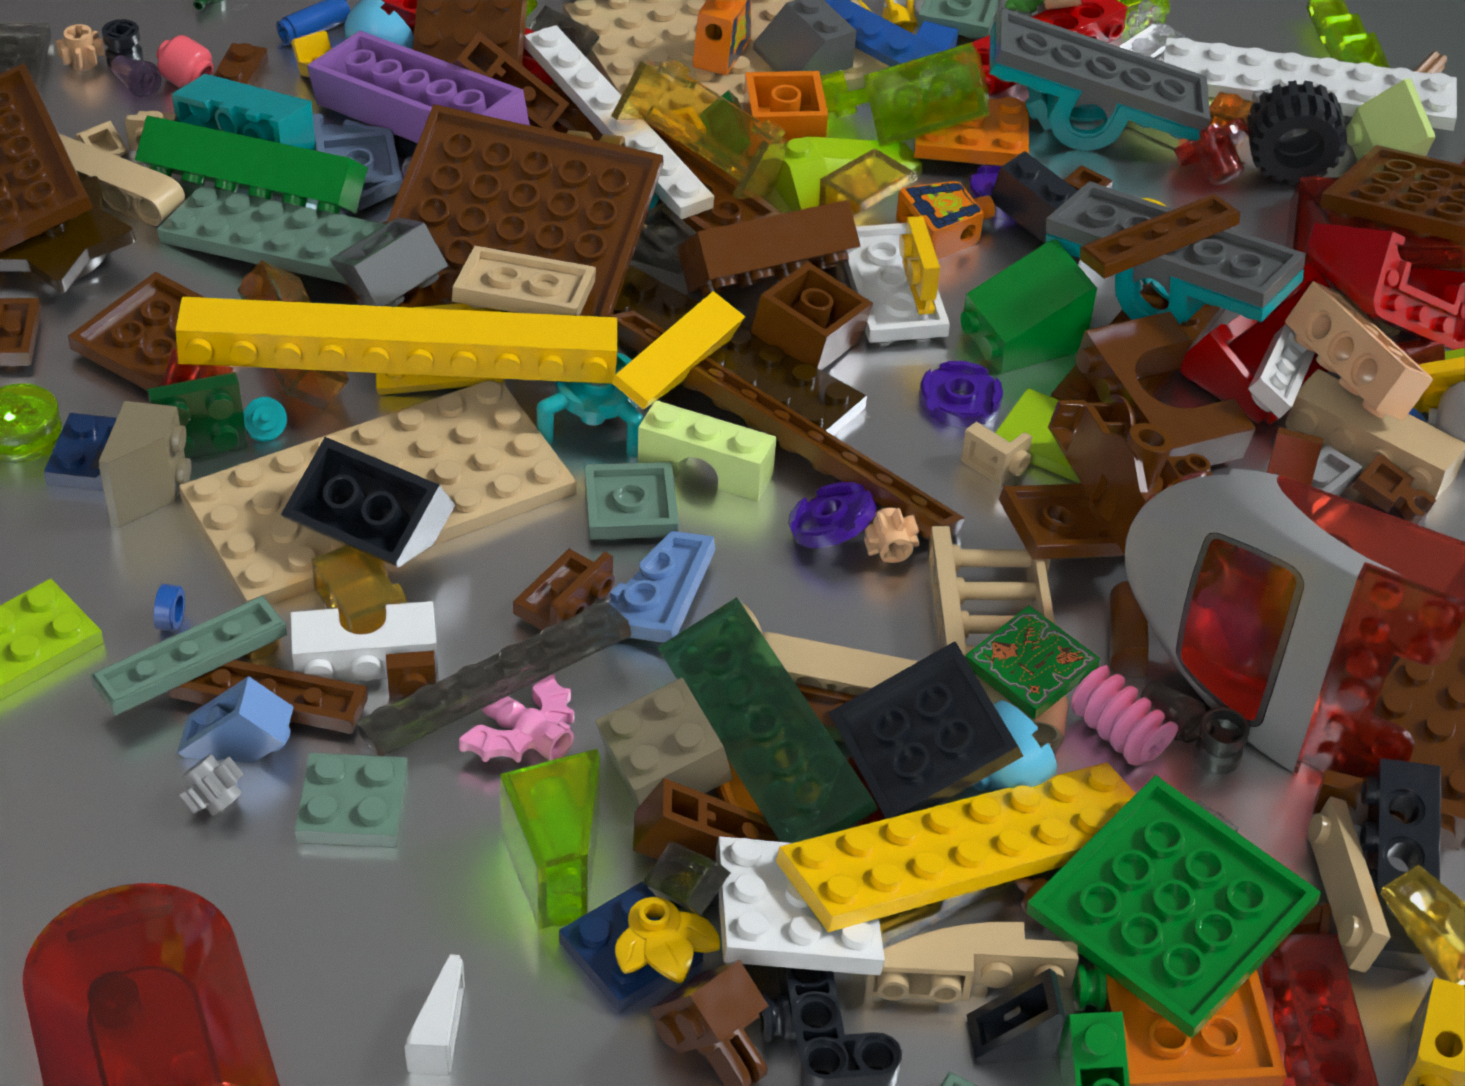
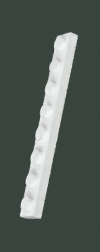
M557 25L524 35V48L602 134L624 136L626 147L663 155L664 165L654 192L680 220L713 208L714 195Z

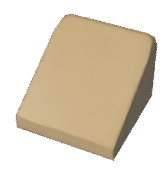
M111 121L77 133L74 139L121 158L130 153Z

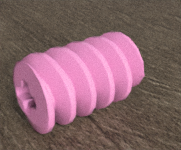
M1108 665L1100 666L1088 674L1076 687L1071 700L1073 713L1084 718L1086 725L1090 728L1097 729L1099 737L1105 741H1110L1112 748L1118 753H1123L1125 760L1129 764L1134 766L1142 765L1157 758L1175 738L1178 725L1171 721L1162 725L1165 715L1161 710L1157 709L1149 713L1151 701L1148 698L1143 697L1136 701L1138 696V689L1130 685L1123 688L1125 678L1121 674H1115L1108 678L1110 668Z

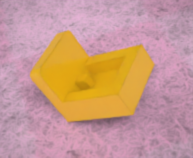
M323 30L295 38L291 41L300 75L309 78L307 65L332 49L328 34Z

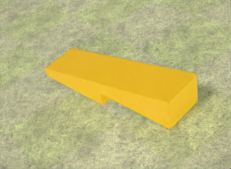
M712 291L614 376L611 383L642 409H645L684 381L695 365L729 342L745 316Z

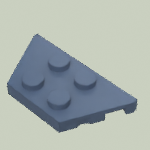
M313 114L316 151L349 157L368 167L357 212L399 192L402 176L392 129L379 126H365L360 122L345 120L343 126L324 123L323 115ZM342 210L340 212V215L350 216L354 214Z

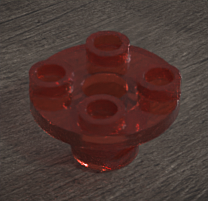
M1243 117L1228 122L1222 128L1220 123H1215L1198 133L1201 139L1196 142L1191 140L1183 143L1173 151L1180 166H1188L1201 161L1206 171V181L1210 180L1214 186L1226 185L1239 178L1245 170L1244 164L1246 162L1241 161L1234 145L1244 139L1250 133V130Z

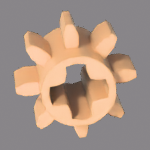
M76 24L69 26L63 32L64 39L56 40L58 56L62 57L63 65L69 64L70 68L76 71H87L94 68L98 64L97 56L105 55L103 39H99L98 31H92L87 25Z
M884 508L877 511L868 527L864 529L866 534L864 541L868 554L871 556L880 553L883 562H901L911 555L913 547L919 546L916 535L919 529L915 517L910 515L903 518L900 508Z

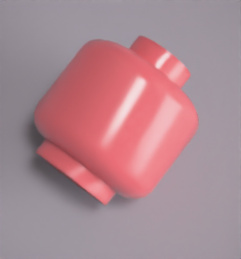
M178 35L171 40H165L157 50L158 73L179 88L184 87L203 74H213L214 64L212 63L211 53L207 48L188 36Z

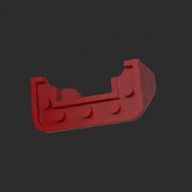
M1314 223L1307 245V254L1310 262L1366 315L1440 348L1451 350L1465 348V270L1464 272L1411 266L1412 263L1403 261L1398 253L1397 245H1403L1405 237L1393 231Z
M1311 262L1303 268V281L1262 322L1239 315L1226 325L1220 324L1186 352L1180 369H1178L1180 373L1220 401L1234 398L1247 417L1256 424L1265 420L1268 425H1271L1279 418L1272 411L1266 412L1255 403L1252 393L1248 388L1274 334L1286 324L1285 320L1312 281L1332 289ZM1316 352L1302 385L1317 369L1326 373L1329 372L1316 361V358L1319 356Z

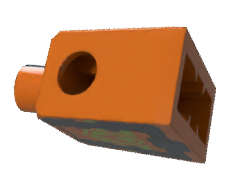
M706 0L699 10L697 17L693 67L725 76L728 75L751 40V0Z
M951 181L899 188L896 211L897 222L907 223V217L923 216L938 260L976 245L980 241L983 220L993 218L995 215V205L989 195L973 199L960 182Z

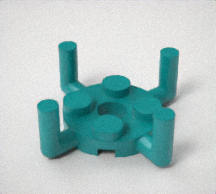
M617 353L616 374L632 361L629 357ZM556 381V394L541 400L537 404V429L549 445L554 442V413L563 409H567L571 413L580 416L582 422L588 425H599L605 419L619 416L627 424L626 453L632 458H638V427L644 417L636 409L639 405L613 384L597 383L605 386H594L586 382Z

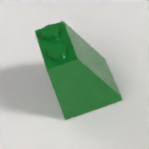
M1051 240L966 293L964 310L960 315L963 331L970 335L979 346L983 357L992 363L999 374L1075 354L1079 350L1085 330L1090 329L1097 287L1058 240Z

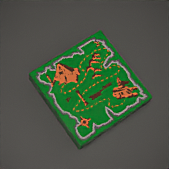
M1030 605L965 655L975 675L1034 720L1080 684L1088 674L1097 669L1100 657Z

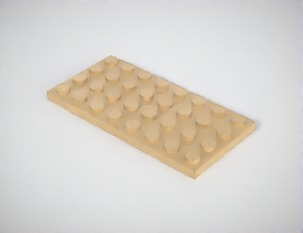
M484 381L480 384L472 385L179 485L181 499L243 604L263 595L270 605L386 563L285 519L281 515L324 437L430 480L443 488L455 504V507L432 546L577 494V481L505 384L494 381Z

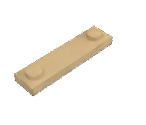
M1330 796L1321 812L1312 817L1308 827V839L1313 848L1337 927L1339 942L1342 944L1349 969L1366 973L1391 936L1347 803L1344 800Z

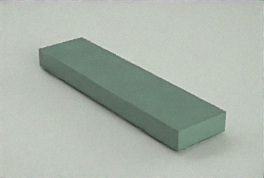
M262 595L90 674L92 684L111 712L116 716L286 636V623Z

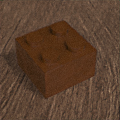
M807 262L761 294L750 333L769 345L780 347L784 353L801 362L822 370L861 341L873 302L810 262Z

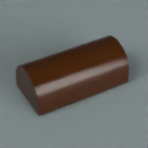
M1124 581L1114 586L1110 592V664L1116 674H1121L1123 677L1145 679V676L1148 674V622L1132 593L1129 581Z

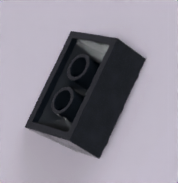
M1024 151L1000 168L990 197L994 205L1046 243V218L1078 191ZM1071 256L1079 266L1083 264L1079 257Z
M324 437L281 515L285 519L399 568L434 545L455 504L439 484Z

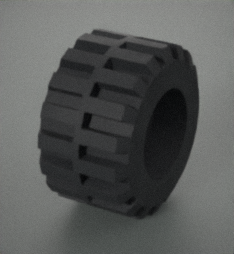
M1296 80L1288 81V86L1281 87L1278 84L1272 87L1273 92H1263L1259 96L1260 103L1254 102L1250 108L1251 115L1247 116L1250 152L1256 168L1260 167L1261 173L1266 177L1272 175L1273 181L1281 183L1285 179L1288 180L1289 184H1297V180H1305V183L1311 182L1314 176L1323 177L1328 174L1327 168H1335L1339 164L1338 157L1344 156L1346 151L1345 144H1347L1342 109L1333 92L1328 93L1327 87L1321 84L1314 87L1312 81L1306 80L1303 84H1297ZM1293 129H1311L1300 136H1283V134Z

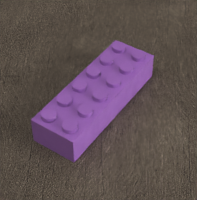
M358 31L307 65L318 105L372 126L392 129L393 134L418 143L433 104L530 125L523 89L363 31Z

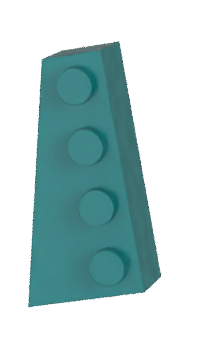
M203 74L172 93L174 114L177 116V122L316 151L312 102L310 100L208 74Z

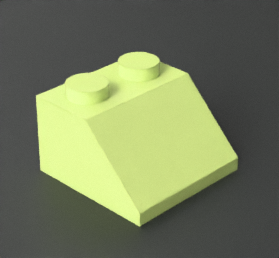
M1412 79L1400 81L1357 107L1351 122L1346 127L1347 143L1352 146L1357 162L1376 145L1426 156L1436 138Z

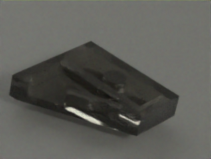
M662 202L648 210L631 260L679 274L683 270L677 247L696 232Z

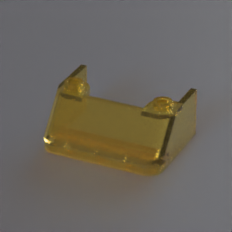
M670 59L668 63L640 61L611 117L616 120L645 119L740 181L732 194L734 197L744 199L769 196L778 181L789 141L784 137L786 131L769 120H765L762 123L689 76L688 74L691 70L674 59Z

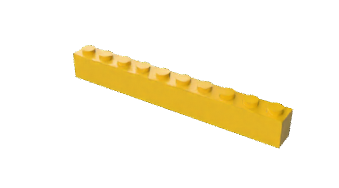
M182 297L176 325L178 364L612 384L611 381L616 374L617 318Z

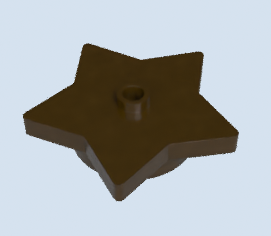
M92 176L81 182L93 209L82 213L77 218L54 226L36 237H31L0 253V271H19L30 280L49 284L59 293H65L76 279L96 269L107 253L135 243L136 238L131 226L103 210L100 183L97 176Z

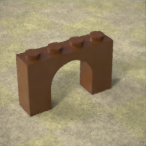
M1170 311L1085 330L1075 358L1079 370L1086 375L1102 402L1112 394L1120 395L1130 404L1134 413L1135 424L1148 423L1165 430L1173 440V447L1169 456H1186L1190 453H1195L1207 458L1211 465L1244 457L1256 428L1234 398L1196 408H1178L1156 400L1139 384L1138 379L1180 369L1191 339Z

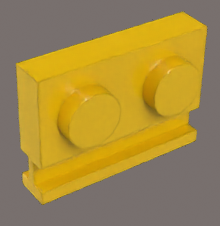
M907 217L905 234H900L899 237L902 265L918 315L934 314L935 308L932 300H936L940 265L924 217Z

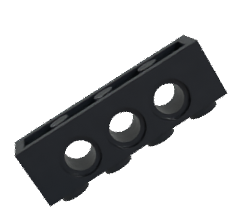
M1380 758L1371 775H1365L1362 781L1361 803L1368 805V821H1364L1362 824L1360 845L1362 851H1367V866L1391 937L1371 966L1427 973L1440 957L1441 766ZM1394 810L1402 813L1407 818L1409 824L1395 821L1389 811ZM1388 857L1401 859L1406 864L1408 871H1400L1390 864ZM1387 904H1395L1401 907L1408 919L1401 920L1394 917L1389 912Z

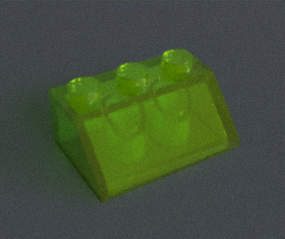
M972 42L863 75L878 143L881 148L990 115L989 90L981 56Z

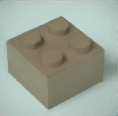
M683 678L595 720L605 750L637 808L663 778L704 794L733 780L724 746Z

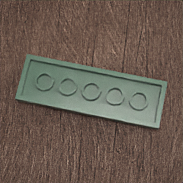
M200 185L157 229L160 243L348 284L332 265L330 258L385 224Z

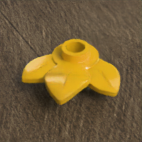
M648 897L639 900L630 909L628 915L629 928L617 939L615 957L624 974L639 970L648 963L661 975L679 984L685 981L689 973L694 952L709 953L718 951L720 949V938L714 926L701 915L680 912L667 899ZM648 918H659L660 920L653 921Z

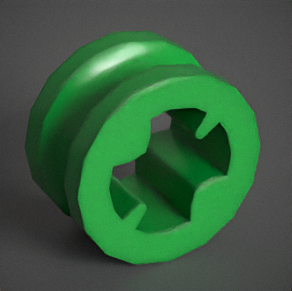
M1077 963L1072 983L1073 1004L1076 1011H1084L1087 1005L1093 1006L1095 1011H1104L1107 997L1106 972L1103 968L1094 965L1093 969H1086L1083 963Z

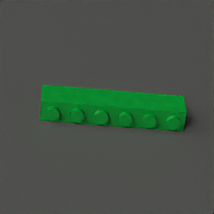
M146 115L135 156V161L148 166L149 169L170 177L172 174L181 175V181L192 185L204 186L205 181L215 183L214 188L238 193V189L241 188L249 190V196L268 200L272 199V195L283 198L282 203L306 207V203L317 205L316 210L339 215L341 210L356 214L368 167L349 157Z

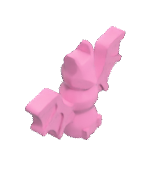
M554 674L547 675L533 685L532 700L539 706L540 710L536 708L526 709L523 704L510 698L505 693H499L497 696L498 701L494 704H483L482 711L486 716L496 720L500 727L510 730H496L484 725H477L459 738V750L461 752H474L482 757L483 762H487L490 758L497 756L510 757L514 761L520 762L522 754L531 748L551 762H557L567 754L574 738L573 732L568 725L574 723V710L569 709L567 703L571 701V689L561 687L556 682Z

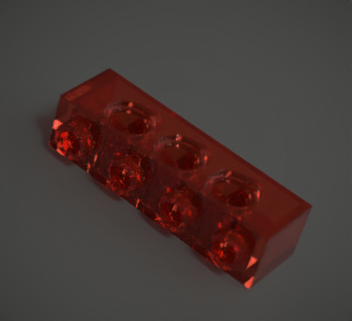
M1338 934L1288 935L1262 963L1264 984L1266 988H1272L1275 999L1273 1005L1274 1026L1277 1032H1283L1286 1044L1284 1067L1287 1077L1294 1078L1296 1086H1379Z

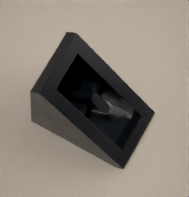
M1049 968L966 1014L974 1058L980 1063L1049 1060L1056 1058L1066 1016L1055 971Z

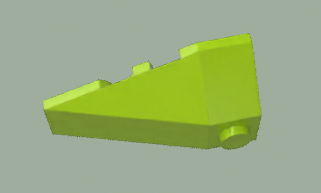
M807 136L773 145L770 182L792 211L848 199L850 204L857 200L864 203L873 197V191L882 186L891 187L921 170L922 162L918 158H914V152L905 142Z

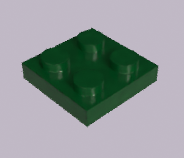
M236 372L147 389L150 404L177 407L180 425L186 428L185 458L193 459L248 447L240 386Z

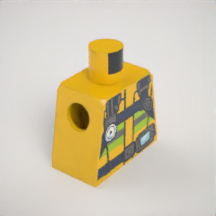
M1436 977L1433 978L1411 1021L1402 1086H1465V986Z

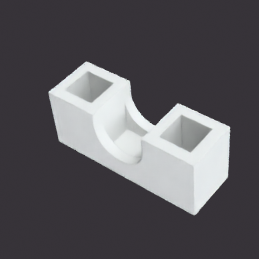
M433 601L386 605V621L383 626L375 632L362 635L350 633L340 625L338 608L291 612L294 672L344 682L387 678L386 654L434 650L435 674H438Z

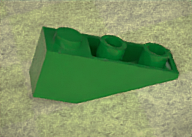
M1123 1011L1066 1015L1058 1046L1063 1086H1130Z

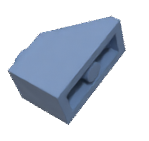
M248 676L187 716L177 753L184 758L203 759L207 755L212 754L219 761L230 756L234 762L254 763L270 752L279 751L285 745L291 732L289 723L293 706Z

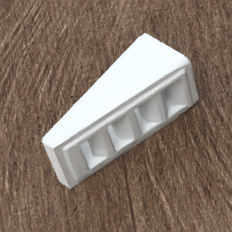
M449 955L406 1039L404 1048L407 1071L410 1073L448 1076L449 1072L452 1071L465 989L463 959L460 958V955Z

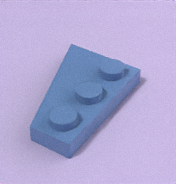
M671 531L639 563L640 570L626 584L620 582L610 592L611 600L601 610L594 608L584 618L586 630L588 632L674 644L716 550L714 537Z

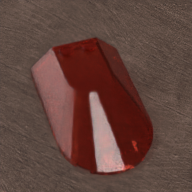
M135 883L112 887L89 895L63 910L48 923L35 939L25 961L22 984L43 1086H280L235 934L225 915L206 898L178 886L159 883Z

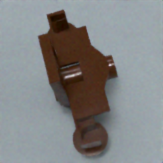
M1112 394L1103 403H1086L1085 400H1058L1048 429L1081 484L1003 486L998 500L1032 560L1125 556L1126 538L1130 526L1142 507L1156 494L1170 486L1197 477L1211 476V464L1207 458L1195 453H1190L1186 456H1169L1173 447L1171 436L1158 426L1148 423L1135 424V417L1130 404L1120 395ZM1211 541L1207 549L1193 593L1195 600L1205 608H1212L1218 605L1226 596L1230 584V566L1223 549L1214 541Z

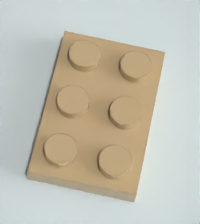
M474 246L453 285L452 301L464 303L473 308L486 307L511 313L580 316L595 282L596 267Z

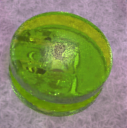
M18 383L0 387V460L12 463L28 462L41 458L51 452L63 429L58 403L54 395L47 389L34 384Z

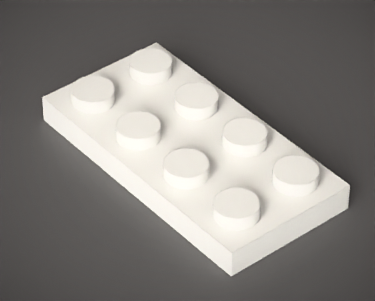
M907 223L856 226L861 247L849 253V260L843 262L852 290L873 302L865 327L869 343L928 339L949 335L950 322L938 289L936 300H932L935 308L934 314L918 315L899 251L900 234H905Z

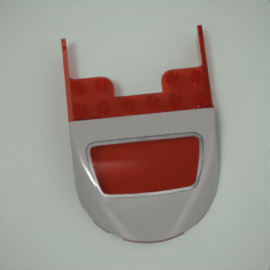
M1231 469L1229 475L1206 476L1205 472L1201 471L1172 481L1165 490L1155 496H1150L1137 513L1126 538L1125 567L1132 593L1156 638L1176 668L1211 709L1225 707L1241 713L1247 719L1250 726L1247 741L1264 755L1298 775L1303 763L1322 772L1326 769L1364 778L1365 775H1371L1380 758L1409 762L1415 746L1412 735L1398 724L1373 715L1394 655L1426 666L1440 665L1449 658L1465 618V542L1304 483L1256 470Z

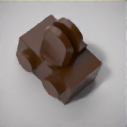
M740 960L695 975L650 1008V1011L657 1020L655 1028L664 1043L674 1048L678 1054L697 1049L700 1055L707 1057L724 1086H751V1082L757 1083L767 1075V1065L744 1028L759 1018L758 1014L767 1008L768 1004Z

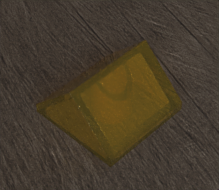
M874 148L820 179L819 206L849 199L854 216L916 181L918 177L911 169Z

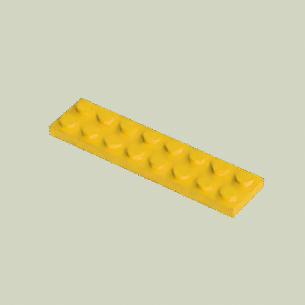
M1105 762L1055 775L1050 780L1034 787L1024 785L1015 788L1008 787L780 846L776 863L827 932H832L1063 867L1136 793L1111 765Z

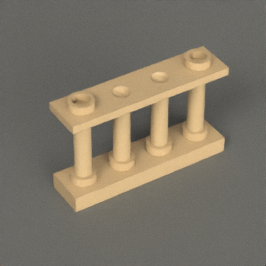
M932 526L927 559L939 650L956 641L965 656L974 649L973 645H966L965 638H968L969 634H993L1014 617L1003 615H969L968 611H961L960 605L964 604V600H1031L1032 608L1055 624L1047 578L1050 559L1032 560L1026 549H960L959 545H952L950 526ZM960 567H1026L1028 582H964V578L957 577L956 572L959 571Z

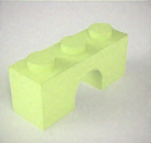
M657 400L653 403L638 427V463L672 462L673 476L678 477L689 457L699 458L709 463L716 471L718 476L717 490L758 502L773 476L776 436Z

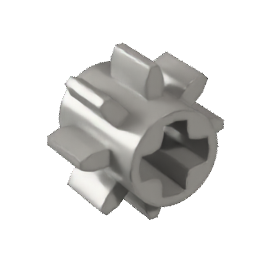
M209 754L181 776L188 786L179 796L193 813L206 808L214 816L242 794L236 783L244 774L230 756L217 762L213 755Z

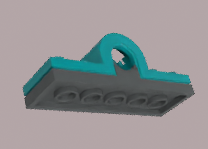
M1002 7L996 22H994L990 30L989 74L1005 82H1015L1030 87L1038 93H1047V119L1050 120L1052 132L1061 143L1072 149L1082 151L1097 150L1106 147L1114 141L1116 142L1128 120L1135 122L1141 127H1151L1169 133L1174 138L1187 139L1197 143L1203 134L1202 131L1206 129L1211 120L1207 76ZM1103 119L1104 122L1095 129L1084 130L1074 126L1070 120L1092 122Z
M1089 181L1046 218V243L1057 239L1070 256L1080 258V247L1174 209ZM1229 228L1115 274V297H1117L1121 308L1131 320L1170 311L1181 325L1184 321L1187 322L1205 304L1240 314L1247 319L1262 322L1303 281L1305 253ZM1140 280H1142L1144 285L1150 283L1158 294L1168 300V308L1161 310L1152 307L1140 294V291L1143 289Z

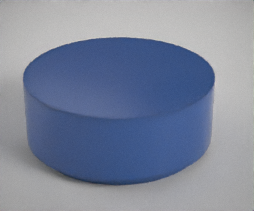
M162 584L158 589L154 603V626L157 630L175 632L183 620L185 592L179 585Z

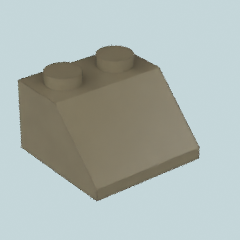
M124 401L98 462L111 527L120 528L175 502L180 491L179 485L189 482L191 460L190 458H185L184 454L186 428L180 425L176 406Z

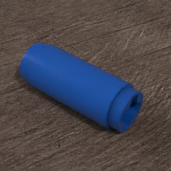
M323 0L277 21V33L285 45H290L291 41L295 38L320 30L328 31L345 24L348 13L351 10L346 0Z

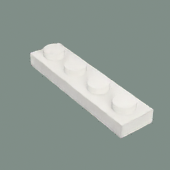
M1286 324L1274 334L1248 388L1252 393L1255 403L1266 412L1272 411L1279 419L1292 408L1315 352L1307 350L1294 340L1296 333Z

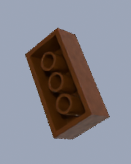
M848 199L698 231L677 247L688 294L701 291L702 296L707 297L712 291L717 294L724 293L726 288L735 286L737 283H739L740 289H745L763 284V280L775 275L777 281H781L807 262H810L822 271L837 267L836 264L849 260L848 254L861 247Z

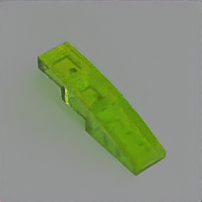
M1344 0L1308 1L1306 10L1331 58L1342 62L1356 64L1365 62L1378 67L1390 68L1376 33H1366L1359 14H1350Z

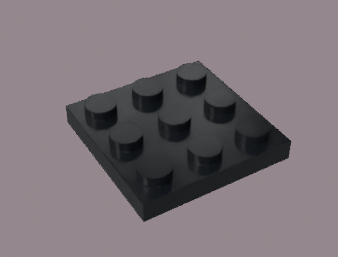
M956 641L829 712L886 819L934 807L1023 757L1019 746Z

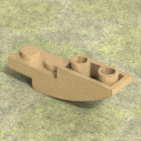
M987 922L942 928L913 936L883 949L885 962L881 975L866 974L865 996L882 997L887 1000H900L903 998L933 999L941 1003L969 1001L972 984H982L992 988L1018 986L1049 968L1056 972L1059 988L1071 989L1078 963V947L1074 942L1025 939L1024 922Z

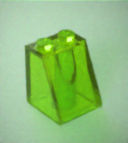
M597 749L500 774L502 838L539 930L554 925H568L588 913L600 819V755Z

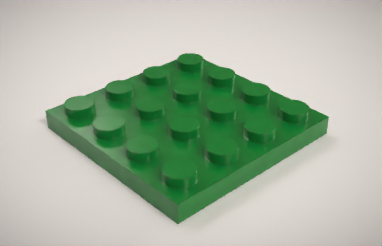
M1155 775L1027 902L1026 913L1061 940L1074 942L1082 956L1094 965L1103 968L1107 975L1193 1039L1315 907L1319 901L1321 891Z

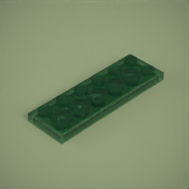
M737 597L657 647L677 680L680 678L684 679L724 746L728 761L780 842L795 843L842 831L878 810L875 801Z

